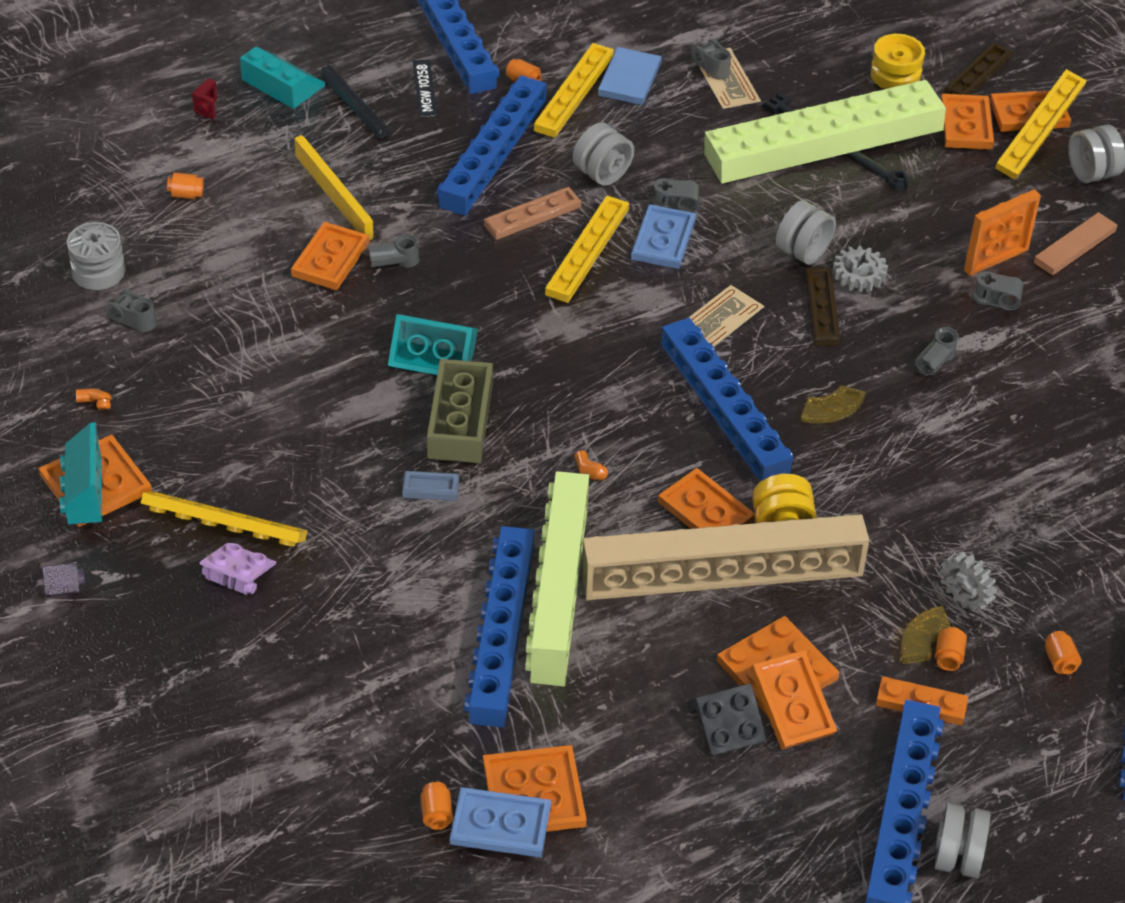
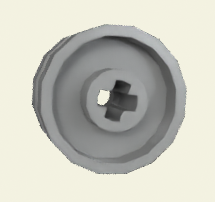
M604 122L596 123L589 127L576 143L573 151V163L575 167L588 174L598 184L602 186L610 185L627 171L634 156V145L632 141L619 134L610 125Z
M1110 124L1094 127L1092 130L1085 129L1074 132L1069 141L1070 163L1075 175L1084 183L1101 180L1102 177L1109 178L1120 175L1125 166V148L1119 132Z
M801 200L793 205L783 218L776 235V246L790 255L794 254L796 259L805 264H813L829 246L835 232L836 219L822 210L817 211V207Z
M947 802L943 821H940L935 849H937L934 869L951 872L955 867L957 855L959 854L961 855V874L978 879L988 837L991 811L974 808L970 813L968 825L965 826L963 825L965 818L963 805Z

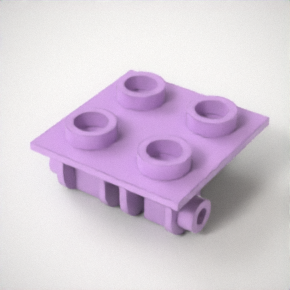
M226 543L200 561L199 564L204 566L202 574L205 575L206 579L223 586L227 584L228 588H234V590L247 595L248 593L253 594L257 588L254 580L273 567L276 561L268 559L264 554L245 550L238 544Z

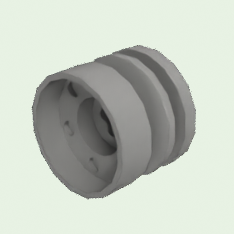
M91 222L75 228L69 234L67 247L73 280L79 286L91 290L107 289L116 285L124 277L121 237L117 229L106 223Z

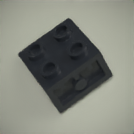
M751 683L687 701L690 713L695 711L699 713L709 753L712 756L761 743L767 739Z

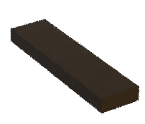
M992 43L944 88V94L973 95L1011 59L1012 51Z
M806 268L805 276L814 346H840V332L831 268Z

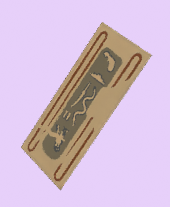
M726 48L731 53L730 75L726 79H714L699 66L723 109L761 101L731 48Z
M730 285L689 318L696 326L700 327L707 342L715 346L765 306Z

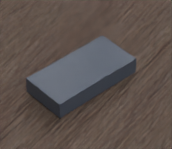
M405 471L402 496L403 498L457 501L459 474Z

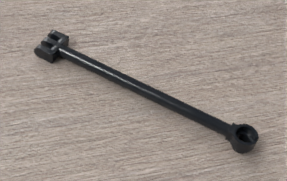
M778 93L775 97L762 104V107L773 115L779 111L781 113L796 111L789 107L790 98L782 93ZM859 151L846 154L885 179L892 190L904 191V188H907L908 177L905 172L900 170L890 172Z

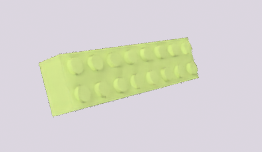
M556 471L555 483L549 482L548 499H552V501L549 500L546 503L545 520L549 521L543 524L542 541H546V543L543 542L539 551V563L543 564L539 565L536 572V585L540 586H537L533 593L532 607L535 608H533V613L530 614V636H527L525 671H531L530 683L565 686L588 509L589 474Z

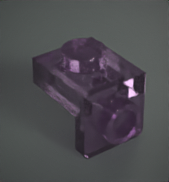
M77 562L42 566L46 595L67 592L77 593L81 591L80 585H85L84 569L78 568Z

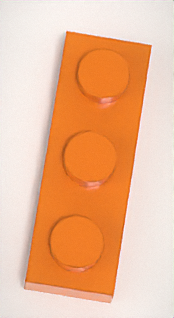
M882 676L876 706L903 712L905 699L941 707L939 719L962 726L969 696Z

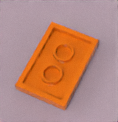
M1050 90L991 94L990 104L1000 131L1022 130ZM1068 111L1064 113L1054 129L1070 127L1071 118Z
M942 94L941 102L946 107L943 129L945 147L993 149L994 137L989 96Z
M323 222L291 268V276L338 290L370 243L369 235Z
M698 468L658 495V503L690 529L732 526L735 524L744 525L755 521L754 512Z
M805 650L753 664L750 667L751 674L781 750L831 736L837 732Z

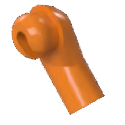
M586 451L575 453L574 458L579 474H589L590 480L602 481L606 479L608 469L605 466L589 461Z

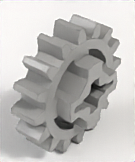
M858 246V249L854 250L852 247H848V252L841 250L840 255L835 256L832 273H835V280H841V286L849 285V290L858 288V291L862 292L863 288H866L868 291H872L873 286L880 288L881 282L885 283L888 265L885 264V258H879V252L871 253V248L862 250V247Z
M955 552L941 563L942 569L939 571V574L944 577L941 583L948 587L945 590L946 593L954 595L953 601H960L963 608L969 605L972 611L977 608L982 610L995 599L994 594L997 592V589L992 585L996 581L988 576L991 572L990 569L984 570L982 567L983 562L981 560L979 562L975 561L974 555L971 554L966 557L964 552L959 554Z

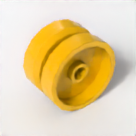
M889 34L879 38L874 45L871 64V78L874 83L881 88L889 89L920 81L925 57L924 46L914 37L905 34Z
M778 474L762 480L754 488L752 500L756 523L817 518L811 484L803 477L795 474Z

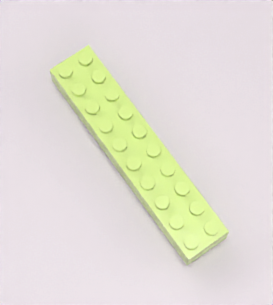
M927 80L917 81L705 132L704 154L722 184L942 131L944 129L946 107Z

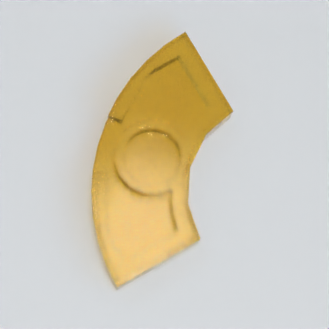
M840 385L838 390L831 395L820 398L808 397L801 421L808 423H830L844 419L853 414L862 405L866 392Z
M943 606L924 611L909 623L901 642L900 654L902 664L929 661L931 659V646L938 639V633L944 628L951 627Z

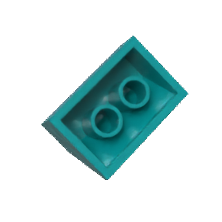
M254 47L240 57L243 81L293 109L325 86L324 81L274 53L259 47Z
M397 314L388 366L438 375L440 359L472 360L478 328Z
M89 423L65 444V455L60 456L61 471L65 472V476H60L61 492H65V496L60 497L61 514L66 513L68 524L102 522V457L96 423Z

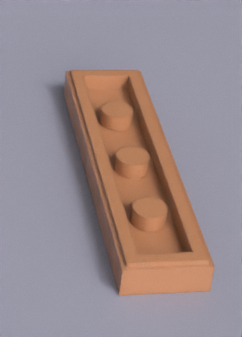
M567 187L485 218L484 226L498 240L581 208V200Z
M1098 212L1036 255L1034 263L1053 276L1113 234L1117 229V224Z

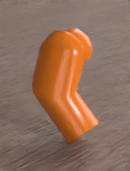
M96 388L76 390L77 403L97 402L96 406L99 410H108L111 407L110 400H112V397L105 391Z

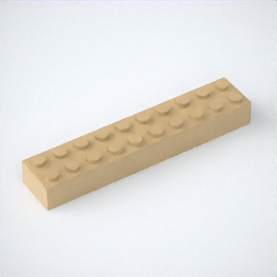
M861 514L583 538L582 579L586 600L863 576L869 537L863 515Z

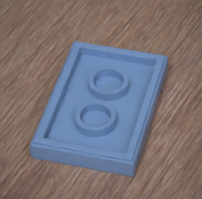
M617 47L598 89V96L643 105L661 65L662 56Z
M649 204L631 253V259L680 269L696 221V213Z
M461 787L450 835V844L542 857L551 800Z

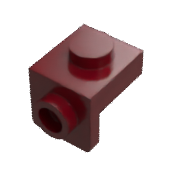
M208 78L192 93L194 112L210 119L216 117L215 102L218 100L216 81Z

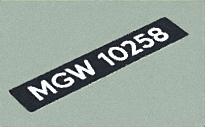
M413 60L419 116H437L430 60Z

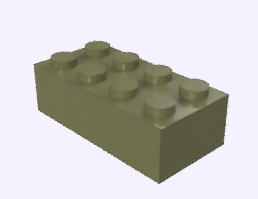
M440 359L427 434V459L481 463L493 387V363Z

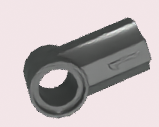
M410 234L400 235L392 243L368 246L371 267L398 263L401 267L411 268L419 262L418 240Z
M942 327L936 331L933 341L915 360V366L918 368L919 373L925 376L934 375L946 361L954 358L958 333L953 328Z

